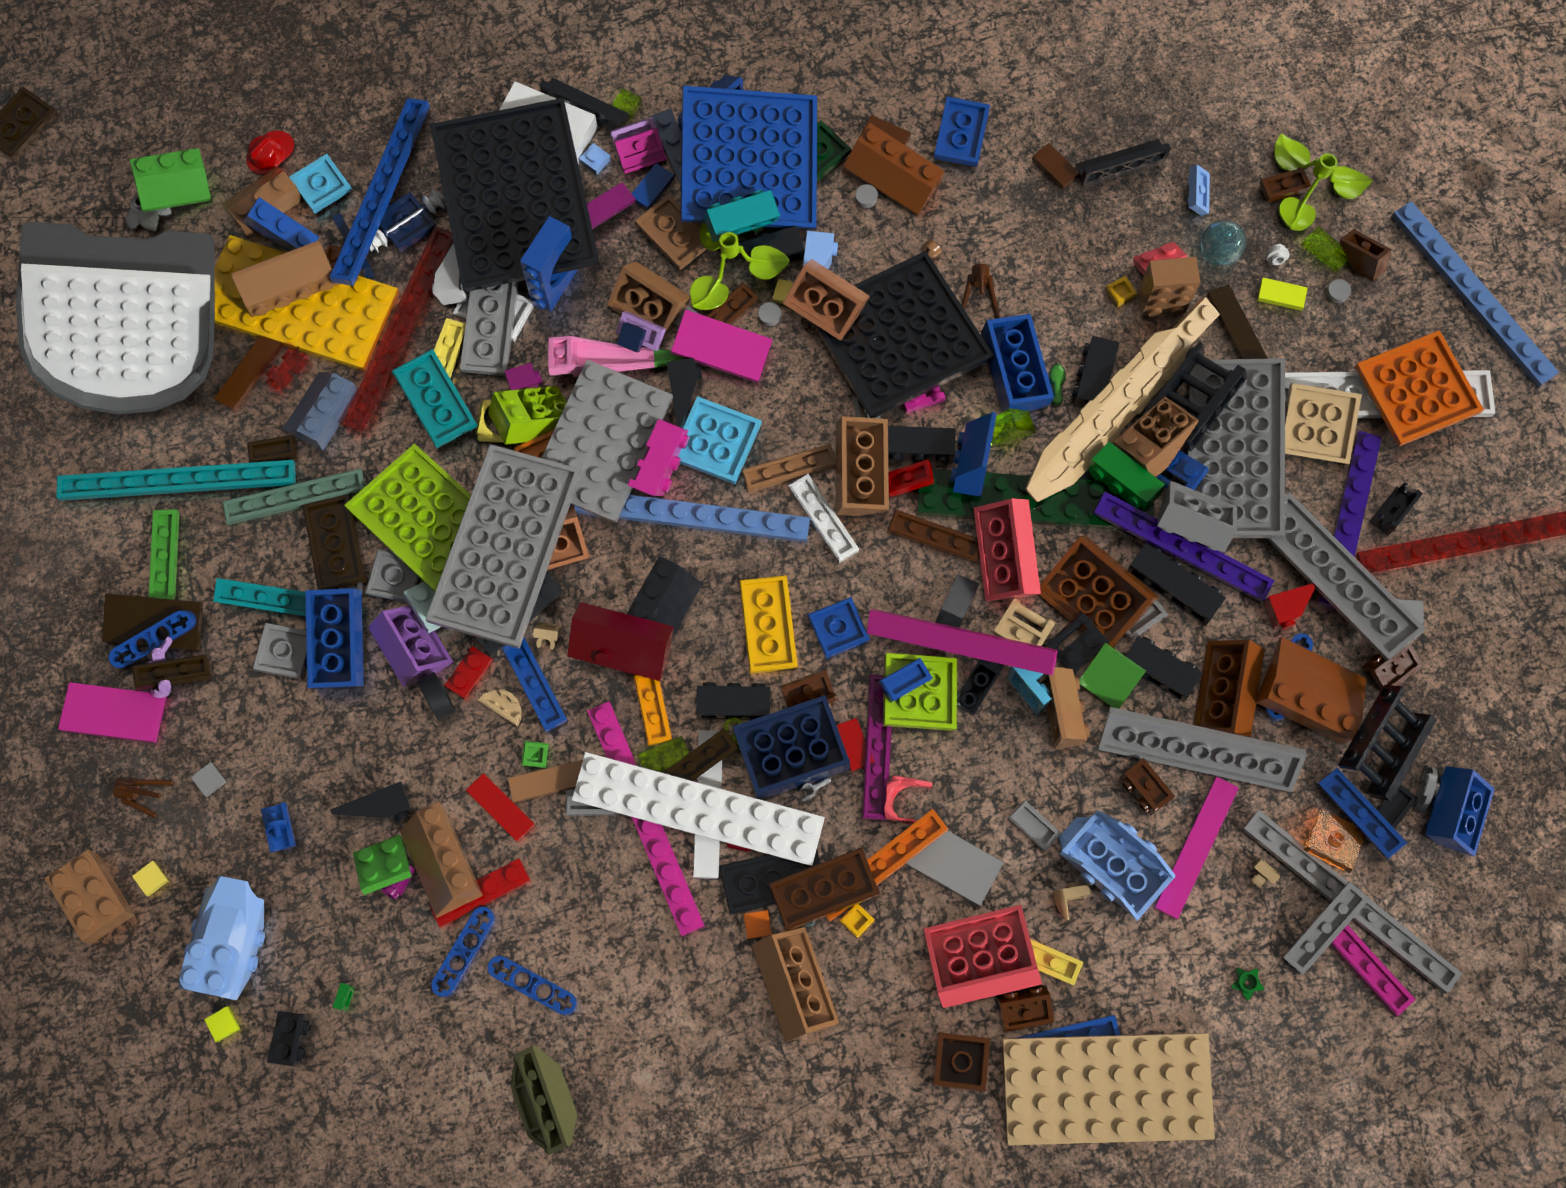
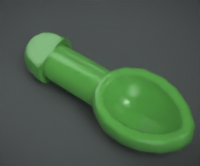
M1058 363L1054 364L1049 372V381L1053 385L1054 398L1052 404L1054 406H1059L1063 402L1062 385L1066 380L1065 369Z

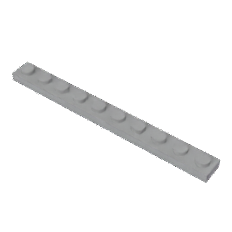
M1260 810L1256 811L1242 829L1248 836L1330 902L1347 884L1348 881ZM1371 899L1352 919L1444 994L1451 990L1463 974Z

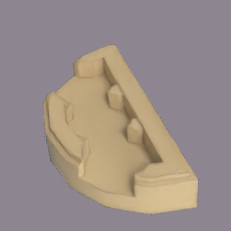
M503 689L492 690L483 693L477 699L478 702L518 727L522 719V709L518 699L511 692Z

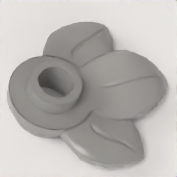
M137 194L130 202L131 210L126 216V223L130 230H134L141 225L145 229L155 232L159 216H167L172 212L170 208L142 212Z

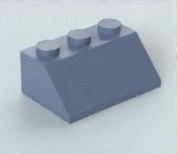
M319 372L283 427V431L324 451L359 395L353 382L335 373Z

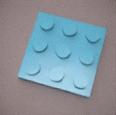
M697 396L683 427L689 430L687 433L689 441L686 448L680 451V464L736 485L762 425V420Z

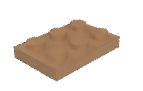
M668 194L636 219L635 225L680 271L703 253L706 248L700 240L701 226L695 222H680L681 206Z

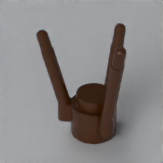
M975 264L972 266V274L967 275V285L962 300V307L965 310L972 283H974V286L979 287L981 295L984 294V287L988 284L995 318L998 319L1000 315L993 287V276L989 275L990 267L986 264Z
M131 777L129 780L119 778L114 785L113 796L121 799L122 804L129 805L156 818V813L132 801V799L135 800L139 794L160 798V793L140 789L139 785H173L174 781L135 779Z

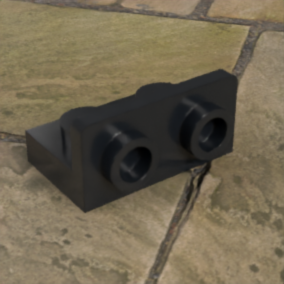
M278 1011L267 1063L300 1067V1063L304 1062L307 1048L304 1046L306 1036L310 1035L312 1029L310 1015Z

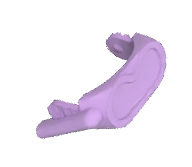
M170 637L165 639L160 648L152 650V659L148 663L166 661L164 654L172 643ZM160 681L158 688L150 689L151 695L155 698L168 696L171 693L170 681Z

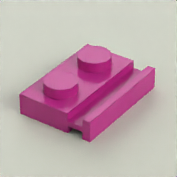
M656 127L614 141L625 174L667 160Z

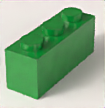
M1108 442L1091 459L1088 472H1090L1095 480L1101 481L1109 487L1113 494L1119 495L1128 504L1143 512L1160 497L1165 485L1111 442Z

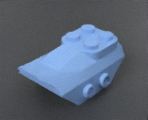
M1099 810L1089 817H1076L1058 837L1062 848L1059 854L1082 873L1080 876L1090 885L1094 883L1101 889L1100 893L1105 899L1110 902L1114 900L1138 921L1175 878V874L1160 854L1156 852L1157 848L1148 840L1143 841L1136 835L1137 831L1130 824H1123L1121 821Z
M219 876L211 887L205 889L198 917L193 920L191 926V933H193L191 942L186 945L184 951V961L180 972L178 989L237 1000L251 977V973L257 968L258 957L256 955L258 947L263 945L265 939V932H263L264 899L256 897L247 881Z

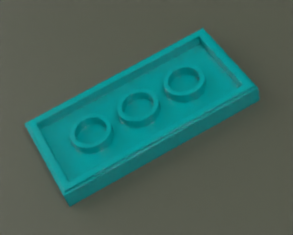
M433 349L392 370L393 375L436 449L478 427Z

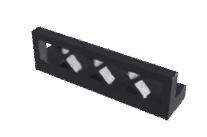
M553 77L549 83L542 80L539 85L542 93L556 99L564 98L565 103L594 114L597 125L608 131L625 126L630 119L629 113Z
M1156 139L1076 163L1075 169L1079 172V180L1082 187L1164 163L1171 148L1169 143L1162 145L1160 140Z

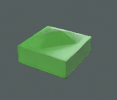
M524 741L521 765L546 768L549 744Z

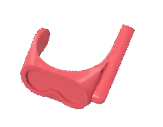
M893 775L886 787L885 818L912 825L917 820L900 818L894 812V799L899 791L906 787L931 788L932 782Z

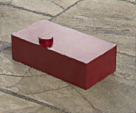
M580 602L572 617L567 657L661 681L668 665L674 626Z

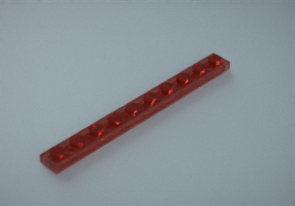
M434 227L342 423L345 428L366 435L393 377L392 370L397 368L432 293L435 273L453 245L451 231Z
M1566 511L1360 551L1356 554V558L1374 575L1566 537Z

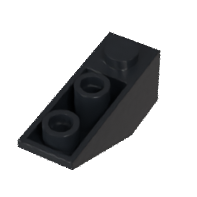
M796 226L790 228L783 227L774 233H763L754 239L738 241L739 246H743L744 251L749 257H751V251L754 247L765 245L783 252L789 258V264L804 260L805 248ZM741 253L734 257V259L745 260Z
M979 659L957 695V705L975 715L1005 665Z

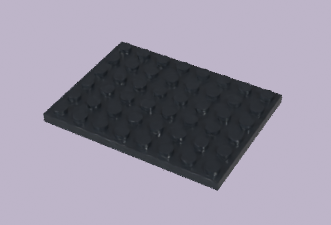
M564 98L430 124L464 292L525 280L520 260L549 216L570 226L572 235L571 240L558 258L552 274L600 265Z

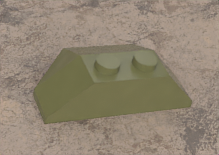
M536 1045L531 1046L514 1055L510 1087L527 1136L550 1155L571 1146L578 1115L560 1065Z

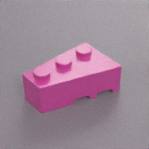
M658 419L646 444L647 450L644 458L638 461L637 467L640 468L636 479H630L628 486L652 496H663L664 493H668L672 485V480L670 479L672 472L678 469L681 458H679L680 451L685 449L688 444L689 436L687 433L689 430Z

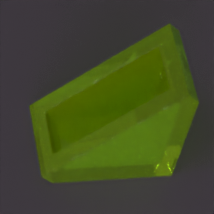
M1009 408L997 415L991 446L1035 434L1036 430L1029 411Z

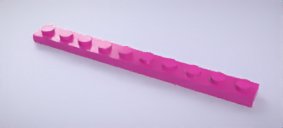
M610 701L587 710L606 757L637 766ZM632 817L681 936L683 937L705 927L663 826Z

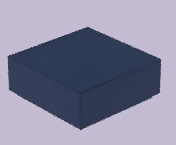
M624 322L617 344L634 352H640L647 330Z

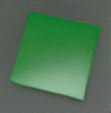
M340 983L332 1008L345 1012L348 1011L355 988L351 985Z

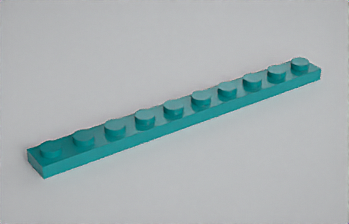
M294 460L59 475L57 476L56 498L59 501L288 486L296 484V463Z

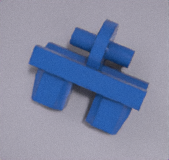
M283 802L272 807L262 808L261 814L270 852L273 853L296 846L287 803Z

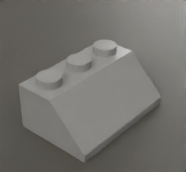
M1170 481L1158 513L1157 526L1167 533H1176L1190 542L1196 541L1204 544L1211 550H1219L1225 553L1237 531V507Z

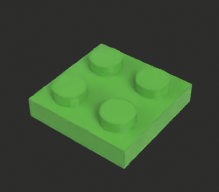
M400 835L353 852L360 889L364 895L412 877L404 842Z

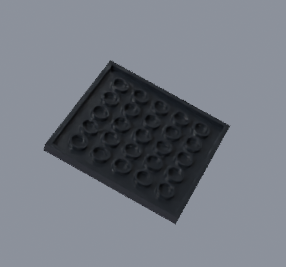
M926 251L853 285L870 297L841 341L812 323L870 418H876L992 361L994 358V354Z

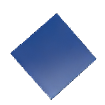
M852 597L807 614L825 659L870 642L869 635Z

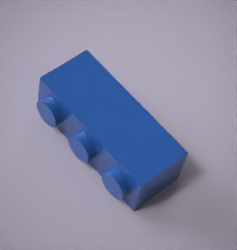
M260 197L253 203L242 221L288 252L316 242L319 236Z

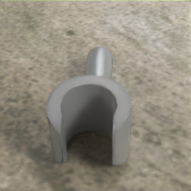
M828 777L814 784L806 783L798 788L797 792L804 790L807 793V797L803 798L802 801H807L815 795L819 788L830 783L831 779Z

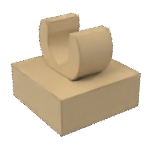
M538 622L533 631V637L538 638L536 642L537 647L541 648L543 640L546 639L550 642V649L553 650L556 641L561 635L562 625Z
M1261 857L1254 864V868L1258 872L1251 880L1259 888L1267 879L1275 884L1280 878V873Z

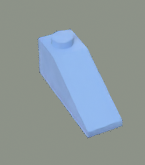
M807 231L803 266L811 259L827 269L831 266L832 256H837L838 242H834V233Z

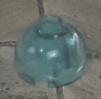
M1223 219L1211 223L1200 239L1201 254L1208 262L1217 266L1219 264L1230 266L1238 262L1246 247L1247 238L1245 231L1238 223L1232 220Z

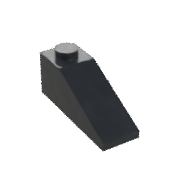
M694 358L667 362L677 426L682 428L699 389L698 380L702 379L700 365H695Z
M957 574L935 623L960 628L980 583Z
M401 781L330 810L332 815L338 819L395 821L396 823L408 820L410 818L409 815L415 813L406 786Z

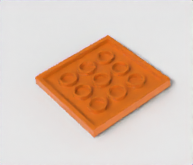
M1440 330L1361 361L1355 366L1398 447L1484 411L1483 406Z

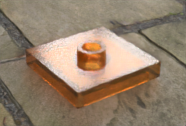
M1321 808L1315 818L1304 851L1350 874L1354 869L1365 836L1355 825Z

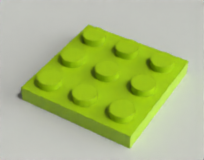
M885 653L884 678L921 658L933 679L890 703L883 691V726L955 731L957 729V658Z

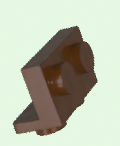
M825 669L780 686L787 708L824 695L830 707L834 705L833 702L838 701V697L834 693Z
M1144 758L1120 776L1123 788L1128 793L1132 792L1138 799L1137 804L1140 809L1145 813L1148 812L1150 815H1153L1175 797Z

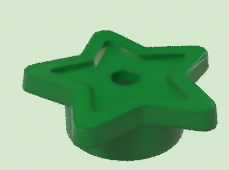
M1237 968V980L1231 985V988L1242 991L1245 999L1250 1000L1254 991L1264 990V986L1259 982V970L1254 969L1246 972L1241 968ZM1246 980H1248V981L1250 982L1249 985H1246V984H1245V981H1246Z

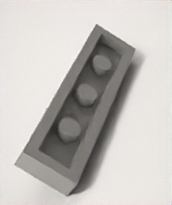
M1348 881L1283 955V958L1304 975L1370 898Z

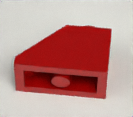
M1314 583L1267 597L1263 605L1273 629L1281 627L1282 630H1286L1296 625L1295 622L1302 616L1315 589Z

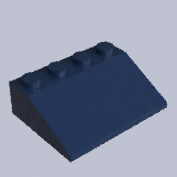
M825 695L732 727L756 799L764 800L799 788L806 783H813L850 770V761Z

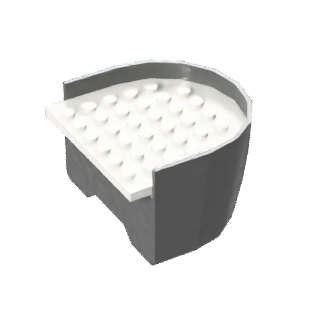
M27 222L23 224L21 228L16 313L19 349L28 373L50 394L82 409L112 414H129L156 411L184 400L205 381L213 358L215 322L214 238L206 233L166 231L151 239L91 236L71 224Z

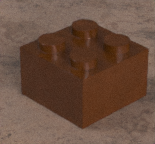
M938 1032L936 1034L931 1086L986 1092L990 1038Z

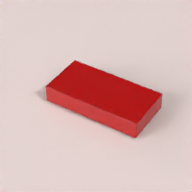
M857 718L837 725L850 761L851 773L864 768L866 751L865 737ZM872 755L870 764L875 763Z

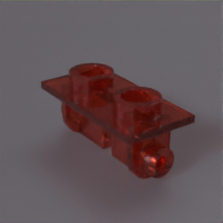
M299 346L294 350L289 348L281 357L284 361L279 367L274 364L265 374L268 376L265 383L267 384L271 380L273 382L271 386L277 392L281 389L284 390L294 377L288 373L290 369L297 375L308 364L309 357L304 352L301 354L297 352L300 348Z

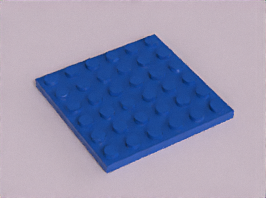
M683 86L680 222L706 223L704 215L709 206L716 203H721V205L728 204L731 199L742 196L744 199L750 197L751 193L758 190H763L764 192L771 190L780 217L776 223L763 227L790 228L796 226L797 229L815 230L817 210V96Z

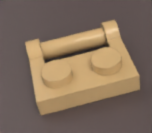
M1014 598L994 629L993 634L1002 638L1042 646L1056 622L1052 619H1045L1020 604V600ZM1014 612L1042 627V632L1014 617Z

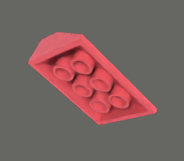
M1022 905L924 928L936 988L943 1008L1042 984Z

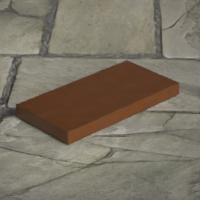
M862 847L769 883L786 931L793 930L880 896Z

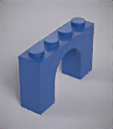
M550 216L520 260L530 298L533 300L532 304L540 310L546 309L551 312L578 269L552 274L558 258L571 240L572 235L570 226Z

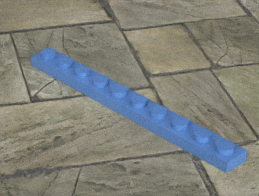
M1412 201L1393 213L1391 217L1538 388L1559 373Z
M629 495L619 519L806 543L810 517ZM574 506L577 514L597 516Z

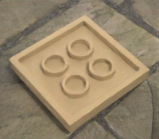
M1290 383L1285 410V454L1350 464L1362 394Z

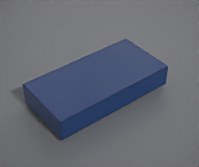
M656 163L632 192L635 203L649 210L674 180V174Z
M918 658L881 679L878 683L890 703L931 681L933 677L921 658Z

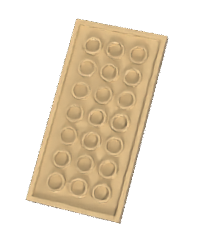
M1209 1033L1002 1038L1007 1145L1215 1139Z

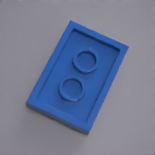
M947 96L934 159L977 167L990 104Z

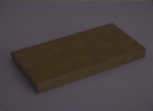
M349 494L302 505L318 590L355 586L357 583H367L355 518L344 506L351 500Z
M106 593L102 642L123 643L171 614L181 610H189L196 618L194 628L173 640L169 648L200 650L203 602ZM181 617V621L172 625L174 628L181 625L186 626L188 618ZM160 626L157 630V635L160 639L165 640L169 632L166 627ZM143 638L137 641V645L148 646L147 641Z

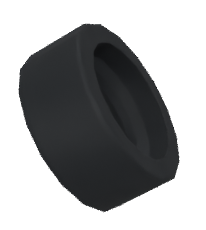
M435 672L417 681L438 721L456 713L448 694Z

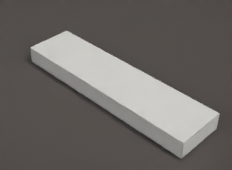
M809 474L788 485L789 490L807 517H810V521L838 563L859 552L858 546Z

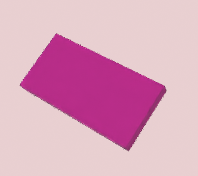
M685 309L671 354L685 359L694 358L695 362L758 383L773 339Z
M69 682L58 730L157 743L167 696L155 698L150 692Z

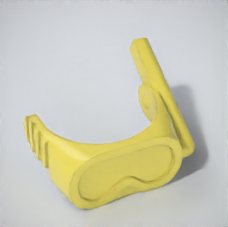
M482 400L478 412V427L475 430V434L478 435L477 440L480 442L504 443L500 435L491 432L486 427L484 412L489 409L491 400Z

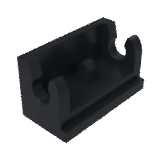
M1403 483L1400 487L1397 486L1369 521L1388 536L1397 528L1423 494L1418 489L1414 490V492L1408 491V483Z

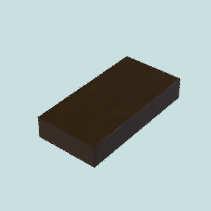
M294 435L247 442L249 463L298 459L296 437Z

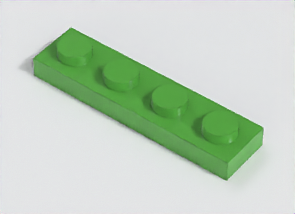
M177 509L153 510L149 597L176 599L180 514Z

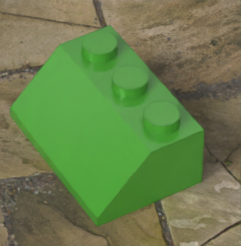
M199 148L130 159L132 175L142 212L211 201Z

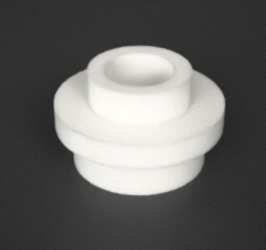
M1282 244L1271 246L1267 250V262L1272 265L1283 264L1289 258V250Z

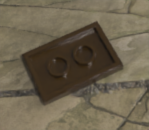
M22 87L0 110V152L14 161L58 114L57 110L25 87Z

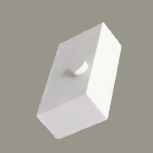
M514 82L500 110L554 100L556 98ZM565 103L579 164V158L586 151L597 130L596 117L592 113Z

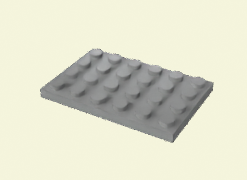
M586 360L542 456V459L581 469L582 473L571 505L617 523L633 488L628 486L630 479H636L640 468L637 467L638 461L644 458L647 450L646 444L657 420L664 419L673 399L672 394Z

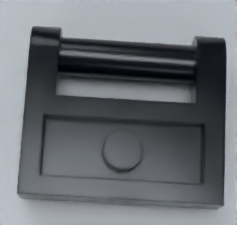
M1081 610L1052 639L1049 637L1044 641L1049 648L1057 650V657L1068 669H1073L1074 674L1098 654L1105 643H1110ZM1084 624L1088 629L1062 651L1058 645Z

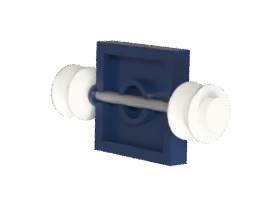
M431 189V196L423 195L422 205L411 192L389 205L379 225L382 232L379 229L377 230L369 250L371 252L375 250L379 253L378 247L381 245L387 247V239L389 238L401 253L437 229V225L429 216L428 211L436 215L438 207L445 209V198L440 191L435 192Z

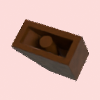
M1355 229L1340 239L1339 244L1355 272L1374 281L1386 271L1392 249Z

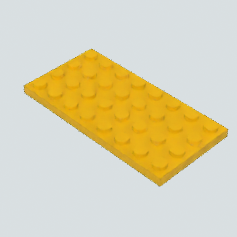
M229 235L214 267L215 324L256 337H266L299 351L362 371L366 370L399 294L398 288L358 276L354 286L338 284L330 290L319 291L312 294L309 298L298 299L285 307H278L262 316L252 317L241 298L231 273L282 255L285 252Z

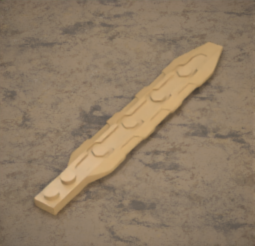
M1206 297L1201 298L1172 329L1153 333L1139 348V352L1123 369H1119L1109 380L1110 383L1093 400H1090L1079 411V415L1063 432H1059L1042 450L1025 487V490L1035 502H1039L1073 485L1087 471L1091 459L1108 442L1113 443L1119 437L1120 431L1137 414L1144 410L1153 396L1171 379L1184 362L1191 344L1220 315Z

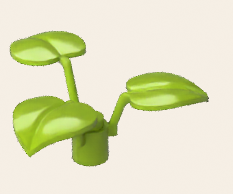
M1282 133L1275 143L1274 158L1278 166L1287 172L1298 168H1304L1305 170L1314 165L1313 174L1316 179L1302 201L1295 197H1288L1279 205V215L1282 221L1292 230L1301 231L1307 229L1314 222L1316 217L1315 209L1305 203L1320 179L1329 177V181L1333 182L1334 192L1345 199L1357 198L1373 181L1354 169L1337 166L1336 157L1330 153H1325L1319 159L1315 158L1314 161L1309 163V150L1303 144L1286 137Z
M702 223L700 228L701 243L706 249L711 251L721 248V262L717 280L711 276H702L693 282L690 288L691 304L695 309L711 310L721 306L726 301L729 289L726 285L720 283L726 258L732 259L738 253H741L746 261L751 262L749 264L750 273L756 278L763 280L777 276L789 265L790 260L783 252L765 245L754 247L751 251V257H749L744 251L743 246H739L737 235L732 232L722 234L719 241L713 242L706 223Z

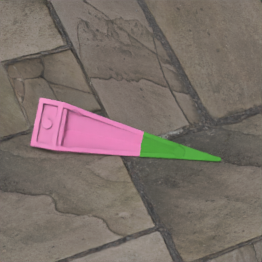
M574 336L548 338L549 375L573 374V377H578L586 360L620 372L667 366V362L685 359L671 354V350L666 349L654 351L650 348L641 347L640 352H634L618 344Z

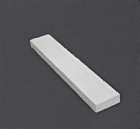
M699 731L698 746L719 731ZM723 760L699 776L697 783L722 789ZM695 834L693 878L719 879L720 841Z

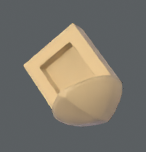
M1081 882L1066 884L1067 888L1053 891L1056 906L1065 920H1069L1067 901L1089 897L1091 895L1089 884L1082 885Z

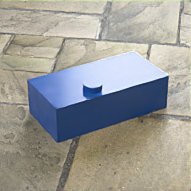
M1031 314L987 320L981 330V336L994 354V358L989 362L1003 416L1047 409L1054 395Z
M355 588L305 590L308 688L364 687L362 590Z

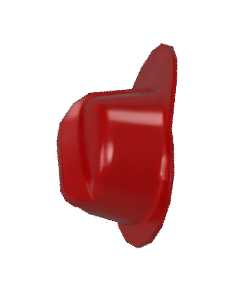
M278 130L268 132L264 136L255 137L248 146L247 166L256 174H267L275 167H278L293 152V138L290 134Z

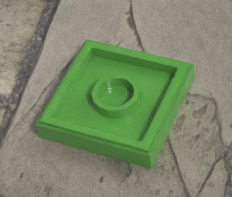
M1105 643L1079 682L1080 685L1113 708L1119 709L1146 670Z

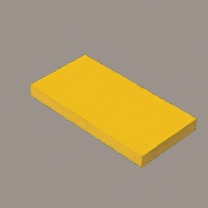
M787 575L739 580L750 674L798 669Z

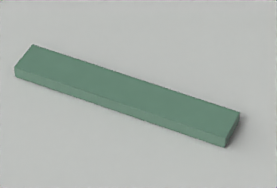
M360 468L224 500L222 504L227 525H232L303 508L302 505L346 494L354 496L366 486L363 471Z

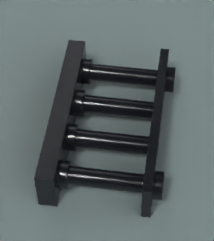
M1198 342L1195 347H1191L1188 350L1184 362L1154 401H1150L1143 411L1144 414L1147 413L1161 399L1167 397L1172 402L1194 414L1195 418L1198 419V423L1183 444L1190 451L1194 449L1247 380L1246 369L1242 366L1237 365L1234 370L1228 371L1203 356L1205 350L1201 342ZM1197 363L1224 379V383L1219 389H1214L1190 375V372ZM1184 381L1210 397V401L1205 407H1199L1176 393V390Z
M1384 684L1338 764L1340 768L1360 770L1373 783L1367 793L1375 799L1392 800L1437 721L1429 714L1412 713L1399 700L1405 691L1403 686ZM1394 709L1407 721L1402 733L1388 721ZM1382 729L1396 741L1390 753L1376 741ZM1370 750L1384 761L1379 773L1364 761Z

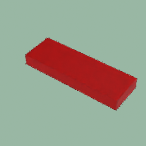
M484 773L466 789V792L517 843L535 826Z

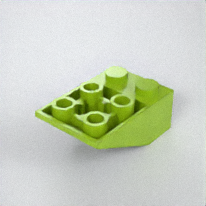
M558 386L493 392L488 414L505 445L523 443L555 429L567 402Z

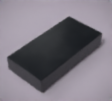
M1400 784L1392 800H1383L1376 810L1395 829L1418 798Z

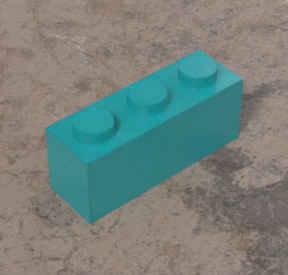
M758 190L751 193L750 197L744 199L742 196L731 199L728 204L721 205V203H716L709 206L704 215V220L711 239L715 242L719 241L721 235L726 232L738 235L776 223L780 214L771 190L766 192Z

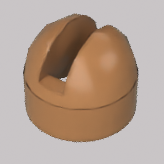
M931 238L923 245L922 252L926 251L931 259L942 253L939 245Z

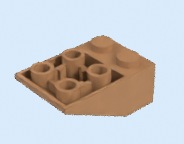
M1164 397L1114 441V444L1140 466L1157 477L1170 465L1197 425L1198 419L1167 397Z

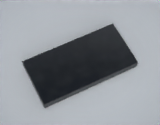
M817 849L812 866L820 864ZM769 854L720 865L719 869L729 914L735 915L776 905L769 883L812 866Z

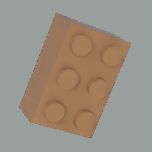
M1196 257L1153 260L1149 262L1137 291L1141 316L1153 318L1162 314L1176 316L1187 312L1201 283Z
M91 850L85 851L44 878L78 937L83 942L93 944L135 916L99 854Z

